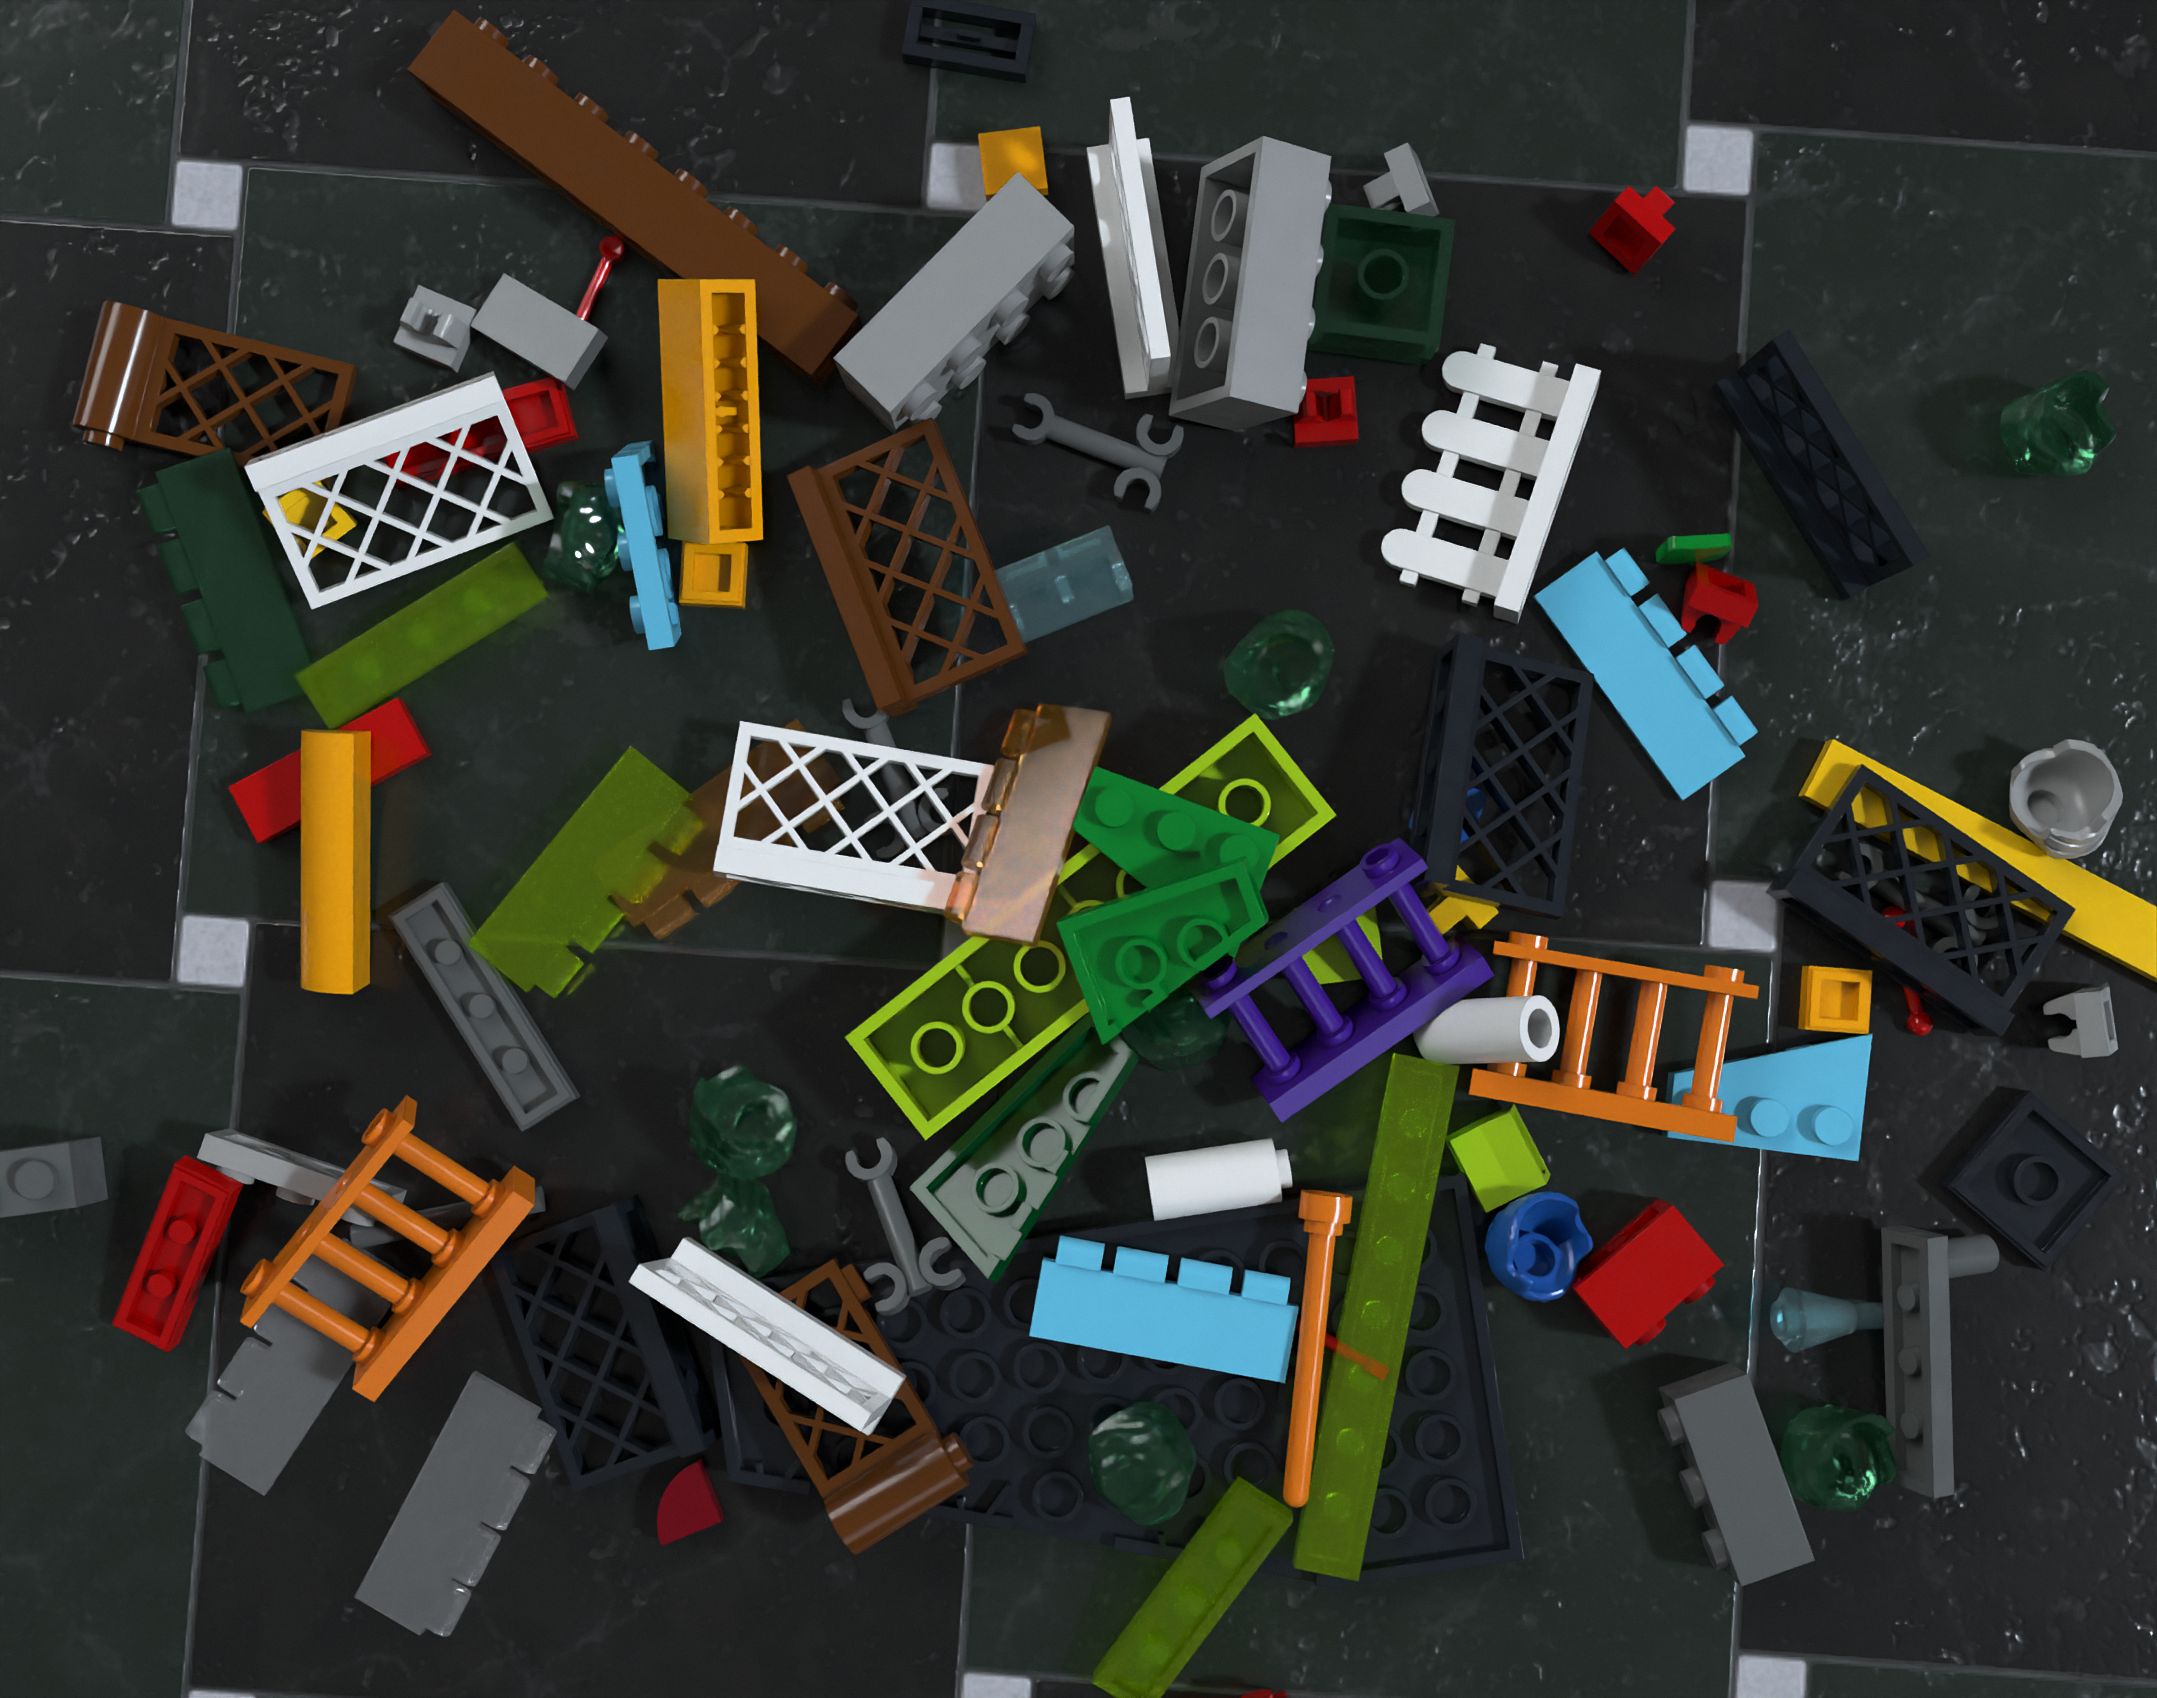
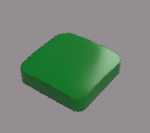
M1731 534L1669 537L1655 551L1656 563L1683 565L1719 560L1732 548Z

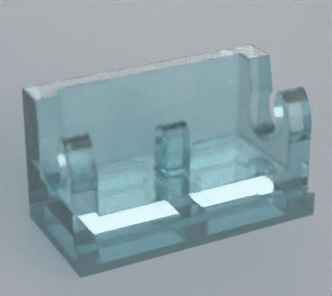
M1109 525L996 570L1024 643L1134 600V594L1131 589L1133 586Z

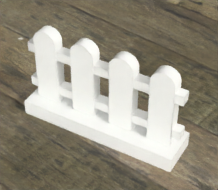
M1481 343L1477 355L1466 351L1455 352L1448 356L1443 364L1442 375L1444 384L1449 390L1463 396L1457 413L1438 410L1429 414L1422 425L1424 443L1431 450L1443 454L1436 473L1419 469L1409 473L1403 480L1402 496L1404 502L1411 509L1422 512L1416 532L1407 529L1392 530L1384 537L1381 550L1386 564L1393 569L1402 571L1399 579L1400 584L1415 588L1418 577L1426 578L1465 590L1462 596V603L1475 607L1478 605L1480 596L1494 599L1493 617L1518 624L1598 390L1601 370L1576 363L1571 380L1567 381L1556 378L1558 365L1543 361L1540 371L1535 372L1494 360L1496 347ZM1479 400L1525 413L1519 432L1473 419ZM1541 418L1556 422L1550 441L1535 437ZM1459 459L1505 472L1499 491L1453 478ZM1521 477L1536 481L1529 501L1515 497ZM1443 518L1485 531L1479 550L1476 551L1433 538L1438 519ZM1501 536L1516 540L1509 560L1494 556Z

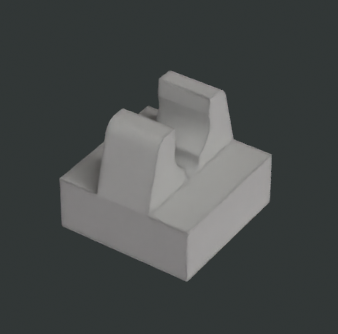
M1408 142L1384 153L1390 172L1363 186L1372 211H1376L1377 216L1381 218L1405 209L1406 213L1416 224L1440 214L1419 158Z
M418 285L413 298H409L400 318L401 325L393 343L400 349L458 372L476 331L470 324L478 311Z
M2109 986L2083 988L2044 1004V1014L2062 1013L2071 1020H2076L2077 1027L2072 1030L2070 1035L2056 1036L2048 1039L2051 1050L2081 1055L2082 1058L2110 1056L2118 1050Z

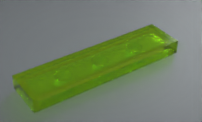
M511 542L294 676L328 728L335 730L545 601L550 596L517 544Z
M1238 1476L1095 1668L1093 1684L1116 1698H1161L1292 1524V1510Z

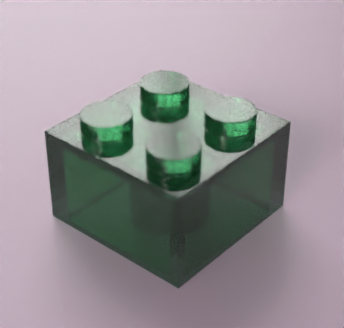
M1329 203L1323 217L1320 240L1324 252L1323 262L1315 278L1312 308L1315 311V325L1307 341L1306 349L1429 365L1440 346L1456 219Z

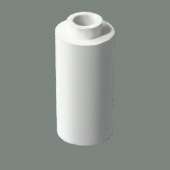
M1544 996L1476 998L1458 1000L1415 1030L1413 1035L1421 1055L1432 1064L1543 1062L1548 1060L1557 1048L1560 1027L1554 1006Z
M1272 1138L1145 1157L1154 1221L1282 1202L1281 1189L1292 1187V1175L1287 1149L1275 1150Z

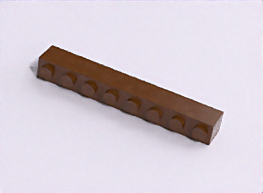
M453 10L407 69L423 91L614 236L620 238L623 243L671 279H755L757 344L819 390L837 367L834 357L863 328L859 315L855 313L859 307L858 303L836 284L828 282L825 288H822L806 276L805 273L809 269L808 265L784 245L778 244L773 251L755 236L759 229L737 209L728 206L723 213L708 202L705 198L709 191L688 172L679 168L673 175L656 162V159L659 157L658 152L642 137L631 130L624 137L618 134L606 124L610 118L607 113L589 97L579 92L573 100L556 87L560 79L540 60L529 55L523 62L506 48L510 45V41L491 23L479 17L473 24L456 10Z

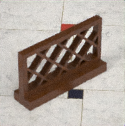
M931 417L818 470L808 465L787 475L878 710L896 718L918 708L917 703L1029 654L937 423ZM927 440L934 459L924 484L895 473L905 449ZM887 458L883 468L874 465ZM860 470L880 476L866 510L846 502L838 480ZM940 476L947 493L936 489ZM892 481L920 492L906 526L878 515ZM932 497L952 504L957 515L947 542L918 531ZM851 514L862 517L858 530ZM874 523L902 533L889 568L870 561L864 547ZM963 533L971 551L958 546ZM914 539L943 549L929 584L900 573ZM954 555L975 562L979 570L980 577L970 600L941 589ZM874 571L885 575L881 587L878 584ZM897 580L926 591L912 626L893 619L887 607ZM986 592L989 595L994 610L981 605ZM937 596L966 607L953 642L923 631ZM978 613L999 621L1007 640V645L984 655L964 647ZM896 629L909 633L904 646ZM920 638L948 649L949 652L939 675L917 683L910 661ZM960 655L973 659L956 667Z

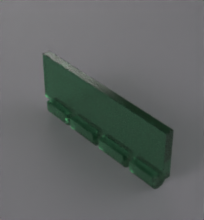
M226 448L155 472L159 484L143 488L136 493L153 536L177 530L180 539L163 543L157 546L175 596L200 590L203 599L180 607L198 656L221 649L224 653L225 659L202 667L218 710L242 703L245 712L251 713L321 689L322 687L233 450Z

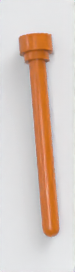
M1301 1190L1298 1214L1299 1218L1304 1219L1303 1231L1310 1234L1283 1486L1284 1501L1289 1506L1295 1508L1303 1506L1309 1498L1336 1236H1342L1343 1224L1350 1223L1353 1196L1319 1190Z

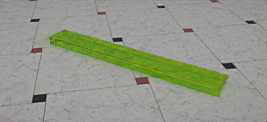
M1393 1053L1337 1333V1345L1333 1354L1313 1454L1309 1498L1303 1505L1292 1560L1293 1566L1296 1569L1359 1581L1460 1068L1457 1065Z

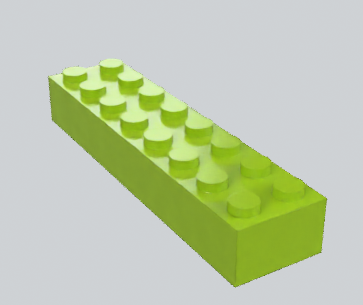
M1256 713L1159 789L1279 834L1280 838L1269 868L1336 816ZM1087 845L845 1037L923 1138L927 1140L1089 1012L1056 923L1063 916L1147 888L1132 878L1093 845Z

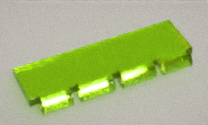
M630 746L467 944L525 992H530L536 984L547 994L556 998L584 965V962L577 955L566 948L573 939L593 954L625 915L618 906L607 898L613 889L634 904L666 865L647 849L650 844L656 840L669 852L675 854L702 821L699 816L684 805L691 794L635 748Z

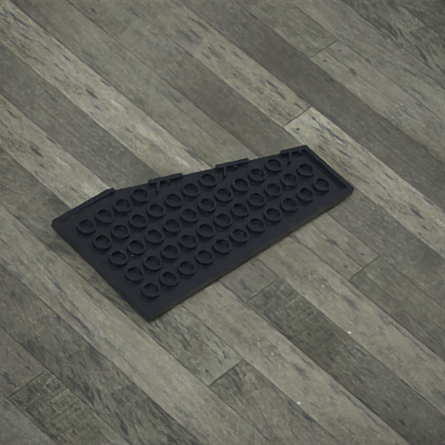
M1460 1171L1329 1191L1353 1196L1350 1223L1343 1224L1342 1236H1336L1326 1333L1360 1352L1381 1361L1389 1367L1385 1378L1380 1379L1364 1370L1361 1366L1324 1346L1309 1498L1303 1506L1298 1508L1289 1506L1283 1498L1299 1341L1298 1331H1294L1285 1383L1032 1337L1029 1334L1043 1257L1056 1259L1060 1235L1105 1243L1101 1268L1110 1270L1114 1268L1118 1246L1169 1255L1165 1280L1177 1282L1181 1258L1233 1267L1229 1291L1240 1294L1245 1269L1290 1277L1287 1302L1298 1304L1297 1317L1301 1318L1310 1233L1303 1231L1304 1219L1298 1217L1300 1195L1282 1198V1202L1171 1219L1154 1221V1217L1026 1236L997 1283L987 1279L960 1246L954 1247V1250L938 1257L935 1262V1272L937 1274H947L951 1270L959 1268L964 1273L966 1281L960 1287L953 1290H940L932 1286V1289L928 1292L910 1297L907 1306L901 1312L892 1316L881 1315L877 1312L875 1304L881 1300L888 1299L893 1294L895 1289L893 1279H884L879 1283L871 1285L866 1281L863 1273L870 1266L877 1263H890L897 1266L894 1256L852 1262L873 1295L864 1301L863 1304L937 1428L945 1436L955 1432L965 1444L974 1462V1466L966 1471L970 1485L922 1514V1516L1010 1531L1013 1528L1109 1545L1113 1546V1550L1209 1567L1215 1564L1311 1581L1315 1583V1586L1332 1589L1525 1560L1465 1173ZM845 1263V1264H840V1265H841V1267H842V1269H843L844 1267L848 1266V1265L851 1264V1263ZM818 1268L753 1278L776 1293H780ZM830 1278L808 1291L804 1311L823 1323L837 1326L843 1300ZM850 1313L846 1329L861 1332ZM708 1334L728 1481L809 1495L810 1492L820 1494L738 1353ZM850 1339L875 1355L868 1343ZM770 1374L771 1378L773 1379L774 1383L776 1384V1382H777V1377H775V1376H773L772 1374ZM786 1384L783 1398L790 1410L815 1417L818 1404ZM893 1398L875 1427L874 1432L896 1437L915 1425L916 1422L904 1402ZM828 1410L826 1411L825 1420L850 1425ZM799 1424L810 1441L813 1427ZM822 1429L816 1454L831 1478L852 1464L857 1438ZM866 1440L863 1457L883 1444Z

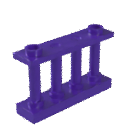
M1399 837L1391 843L1381 844L1368 851L1361 859L1360 864L1242 945L1238 949L1235 959L1229 955L1222 956L1205 970H1201L1198 977L1186 984L1210 1019L1227 1008L1265 1064L1263 1069L1250 1077V1079L1281 1123L1494 976L1483 956L1460 934H1456L1451 939L1445 941L1409 881L1427 870L1428 866L1423 858ZM1386 897L1390 900L1423 953L1419 961L1396 977L1391 976L1356 921L1357 917ZM1333 934L1370 990L1366 998L1342 1014L1338 1013L1302 958L1304 954ZM1278 972L1282 973L1317 1026L1314 1034L1291 1050L1284 1048L1248 994Z

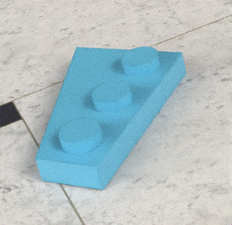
M653 440L630 443L611 458L613 468L605 469L604 479L610 506L612 508L621 507L625 532L617 534L620 562L625 572L633 570L638 595L630 596L632 623L636 634L646 633L649 650L674 647L682 634L671 560L666 548L657 549L655 539L656 536L663 535L662 519L665 518L662 497L659 493L657 494L653 485L647 486L644 464L656 462Z
M1857 1034L1814 1045L1807 1044L1787 1048L1784 1051L1723 1061L1717 1099L1723 1100L1722 1113L1738 1117L1734 1142L1731 1143L1662 1130L1661 1135L1669 1138L1858 1161L1872 1034ZM1695 1067L1668 1073L1665 1102L1682 1105L1683 1094L1691 1093Z

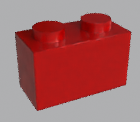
M1657 1198L1579 1265L1577 1277L1569 1290L1608 1336L1624 1349H1627L1633 1343L1637 1346H1642L1655 1338L1666 1326L1667 1321L1663 1317L1682 1301L1685 1304H1690L1705 1295L1715 1283V1278L1712 1275L1723 1267L1724 1264L1674 1205Z

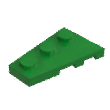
M1097 766L1094 767L1072 826L1076 833L1145 888L1247 856L1260 892L1280 835ZM1240 944L1227 953L1233 959L1236 957Z
M1243 856L1063 916L1056 924L1101 1043L1104 1045L1147 1010L1150 1011L1166 999L1176 988L1199 971L1205 970L1267 923L1269 916L1247 856Z

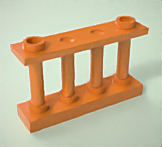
M1510 931L1508 943L1495 941L1493 955L1512 958L1506 997L1532 996L1538 963L1575 969L1576 975L1560 1070L1553 1069L1551 1081L1525 1077L1527 1064H1522L1521 1062L1487 1063V1069L1473 1068L1469 1089L1470 1095L1731 1143L1734 1142L1738 1117L1722 1113L1723 1100L1717 1099L1733 999L1737 997L1754 1000L1758 997L1759 986L1743 983L1745 971L1705 965L1703 976L1563 953L1547 950V937ZM1602 974L1641 981L1625 1082L1618 1081L1616 1093L1590 1089L1592 1076L1585 1075ZM1668 986L1707 992L1691 1093L1683 1094L1682 1105L1656 1101L1657 1088L1651 1087Z
M407 1095L393 1112L384 1108L376 1115L362 1136L361 1142L366 1144L363 1150L272 1263L265 1258L261 1259L252 1269L240 1290L242 1294L246 1295L240 1322L249 1328L254 1326L272 1303L353 1352L351 1359L356 1362L352 1389L373 1402L380 1396L535 1205V1179L516 1166L511 1168L500 1183L495 1179L487 1183L410 1133L415 1124L417 1101ZM394 1154L472 1204L471 1212L474 1215L460 1232L455 1228L447 1232L371 1184V1179L388 1158ZM353 1204L432 1254L431 1262L434 1264L421 1280L412 1277L407 1281L329 1231L350 1205ZM313 1254L393 1303L391 1311L394 1314L381 1329L372 1326L368 1330L289 1281L308 1257Z

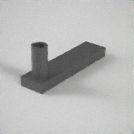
M1905 1225L1881 1228L1888 1482L1934 1499L1954 1495L1949 1279L1994 1271L1999 1263L1998 1247L1994 1240L1986 1234L1948 1239L1947 1235Z

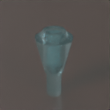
M1786 1287L1780 1292L1778 1300L1771 1306L1770 1323L1776 1338L1782 1340L1784 1346L1790 1352L1796 1353L1851 1334L1855 1330L1882 1329L1885 1324L1883 1302L1852 1304L1850 1301Z

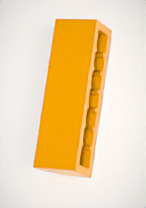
M658 279L668 538L709 545L763 540L755 279Z
M301 730V988L309 991L354 994L370 984L371 731Z

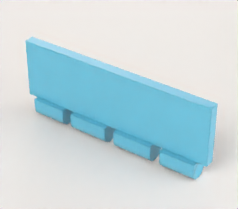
M1623 547L1605 561L1596 551L1537 593L1533 598L1585 670L1594 674L1593 681L1680 801H1683L1743 759L1745 755L1739 746L1753 737L1758 730L1733 696L1726 698L1712 709L1707 704L1705 699L1720 690L1724 684L1695 644L1675 658L1672 656L1667 648L1682 639L1687 633L1682 629V626L1658 593L1638 607L1630 597L1650 582L1627 550Z
M1061 1235L1056 1259L1043 1257L1029 1336L1285 1383L1299 1309L1298 1304L1287 1302L1290 1277L1245 1269L1240 1294L1229 1291L1233 1267L1181 1258L1177 1282L1165 1280L1169 1255L1118 1246L1114 1268L1110 1270L1101 1268L1105 1243Z

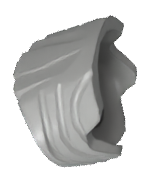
M2066 739L2054 745L2053 748H2044L2027 755L2013 768L2009 792L2010 819L2021 832L2048 856L2054 859L2077 858L2095 851L2102 844L2123 803V792L2114 767L2101 749H2098L2092 743Z

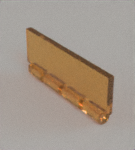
M1044 703L1038 704L1036 713L1033 710H1014L1000 749L1003 755L1011 759L999 758L996 760L981 803L983 810L1000 817L998 819L997 816L977 815L961 860V864L964 867L980 872V875L963 871L957 872L943 911V916L946 919L962 924L961 930L965 935L1037 947L1075 833L1072 826L1094 767L1097 766L1112 721L1109 712Z
M797 718L784 727V729L807 733ZM764 741L750 751L747 759L748 766L761 784H764L792 764L778 743ZM791 746L799 759L813 750ZM823 754L805 765L825 795L834 791L832 787L842 781ZM732 765L591 865L631 925L637 928L642 923H645L659 941L696 915L692 906L683 895L691 889L703 906L707 907L742 882L714 877L713 873ZM798 771L768 791L787 820L793 815L798 816L819 801ZM744 776L740 800L755 790L746 776ZM759 797L738 812L734 837L762 841L782 826L763 799ZM839 797L831 802L837 812L845 808ZM823 808L801 824L810 833L831 817ZM785 834L773 843L785 846L794 845L788 834Z

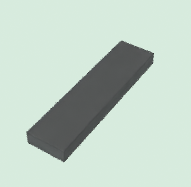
M448 882L439 883L388 915L521 1131L528 1130L580 1097L577 1089Z

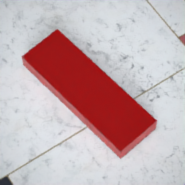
M552 377L502 390L527 454L579 440L564 384ZM496 415L472 424L462 448L492 462H498L507 441L498 416ZM461 429L438 438L455 444ZM428 442L410 447L401 471L426 482L439 479L448 461L450 452ZM400 451L385 456L386 464L394 467ZM512 451L508 459L515 457ZM458 456L450 475L482 466ZM396 479L394 487L398 490L413 486L399 479Z
M398 697L336 729L371 731V787L432 755L404 700ZM301 749L228 787L257 843L266 844L301 825Z
M187 1155L175 1162L111 1325L168 1353L180 1343L244 1183Z

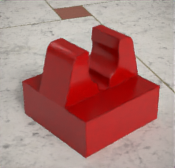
M1657 185L1644 198L1628 186L1613 201L1589 231V234L1635 275L1676 229L1663 217L1675 202Z
M1354 376L1307 379L1306 392L1299 404L1298 413L1291 415L1293 448L1357 443L1359 436Z
M1695 562L1685 582V595L1681 611L1682 629L1691 633L1696 621L1701 616L1714 615L1719 619L1713 632L1714 642L1721 645L1726 644L1741 627L1748 628L1759 606L1755 584L1705 564Z

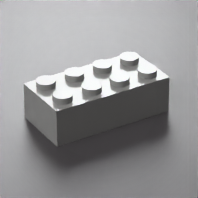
M1262 136L1201 167L1169 416L1238 431L1298 413L1299 404L1305 395L1307 387V376L1303 371L1307 341L1315 325V311L1312 308L1315 278L1321 269L1324 256L1323 247L1320 244L1323 217L1332 195V186L1328 180L1331 156Z
M1017 172L834 357L846 389L893 434L930 417L934 420L942 409L938 401L954 385L959 389L969 385L986 364L982 357L999 340L1006 345L1025 328L1030 320V316L1026 312L1043 295L1048 300H1051L1070 282L1075 273L1071 269L1075 264L1074 225Z

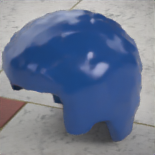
M1552 1191L1529 1194L1510 1202L1492 1220L1485 1242V1251L1488 1256L1489 1265L1497 1280L1512 1293L1524 1299L1540 1301L1542 1303L1560 1298L1571 1288L1577 1277L1578 1267L1582 1259L1593 1247L1592 1238L1581 1222L1577 1202L1563 1193H1554Z

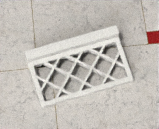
M1130 97L1111 99L1109 144L1087 147V160L1125 399L1172 392L1180 330L1149 138L1136 139Z
M494 371L251 459L244 467L255 492H259L311 609L554 519ZM496 415L507 437L506 444L497 463L462 448L472 424ZM461 429L455 444L438 438ZM428 442L450 452L437 486L401 471L410 447ZM400 451L394 467L377 460ZM511 451L522 474L505 467ZM458 456L494 471L480 504L444 489ZM364 464L390 475L376 508L339 493L348 470ZM338 474L332 490L314 483ZM503 475L527 486L536 509L510 518L487 507L500 476ZM396 479L433 494L419 527L383 512ZM302 487L328 498L315 531L289 521L277 496ZM440 497L476 512L467 535L451 541L427 530ZM335 501L372 517L359 550L322 535ZM483 516L499 522L478 530ZM379 520L416 535L406 558L389 563L366 553ZM295 534L311 540L305 556ZM423 539L439 545L417 553ZM318 543L355 558L345 581L321 590L309 567L310 560ZM361 562L377 567L375 570L356 576Z
M740 721L720 839L714 862V877L966 919L972 912L975 893L974 883L994 765ZM751 739L778 743L792 764L764 784H761L747 764ZM791 746L813 750L799 759ZM824 752L841 754L856 774L828 795H825L805 767V765ZM854 757L876 761L863 770ZM887 763L904 765L918 784L916 789L891 806L887 804L868 777ZM918 768L939 772L926 781ZM798 771L819 801L788 821L768 791ZM950 774L977 778L973 804L954 817L951 816L931 788ZM744 776H746L755 790L740 800ZM861 782L882 812L852 833L831 802ZM924 793L945 823L918 843H915L895 815V812ZM759 797L763 799L782 826L762 841L734 837L738 812ZM825 808L845 838L826 852L809 850L794 828ZM971 815L967 838L958 823ZM885 819L889 820L909 848L889 863L873 861L858 841V838ZM951 829L965 850L962 875L935 871L921 849ZM785 834H788L796 847L773 843ZM851 845L860 858L838 855L837 853ZM914 855L923 869L902 866L900 864Z
M690 1237L682 1239L671 1258L639 1264L628 1281L868 1436L874 1431L906 1378V1375Z

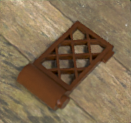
M104 301L72 425L84 431L83 442L106 450L122 452L124 442L139 443L245 469L244 467L249 460L257 458L269 450L271 452L279 450V444L310 427L315 436L322 434L323 432L317 422L327 416L328 419L324 433L344 426L358 368L353 364L164 318L150 311L127 304ZM184 338L204 343L216 363L184 381L174 365L179 339ZM217 347L235 352L223 358ZM252 356L267 359L279 379L247 397L230 369ZM279 362L297 366L298 368L286 374ZM316 371L337 376L333 399L312 412L308 410L293 384ZM223 374L238 397L239 402L208 419L192 391ZM171 376L177 386L167 391ZM286 389L303 417L271 435L254 407ZM184 397L200 425L179 437L156 433L162 408ZM247 412L264 440L241 453L227 450L216 429ZM208 435L215 447L195 441ZM331 477L323 479L328 486L330 484Z
M836 1258L832 1259L778 1293L790 1302L797 1298L795 1305L804 1310L808 1291L830 1278L843 1303L837 1326L826 1325L849 1339L868 1343L878 1358L905 1374L863 1304L864 1301L873 1295L854 1263L842 1269ZM850 1313L861 1332L846 1329ZM738 1353L822 1496L826 1511L836 1532L848 1549L855 1555L866 1551L970 1485L966 1471L974 1466V1462L968 1449L955 1432L945 1436L937 1428L907 1376L894 1398L904 1402L916 1424L896 1437L874 1431L868 1436L853 1426L825 1420L827 1410L819 1404L815 1417L791 1411L783 1398L786 1383L777 1378L775 1384L769 1372ZM799 1424L813 1427L810 1441ZM822 1429L857 1438L852 1464L831 1478L816 1454ZM866 1440L883 1444L863 1457Z

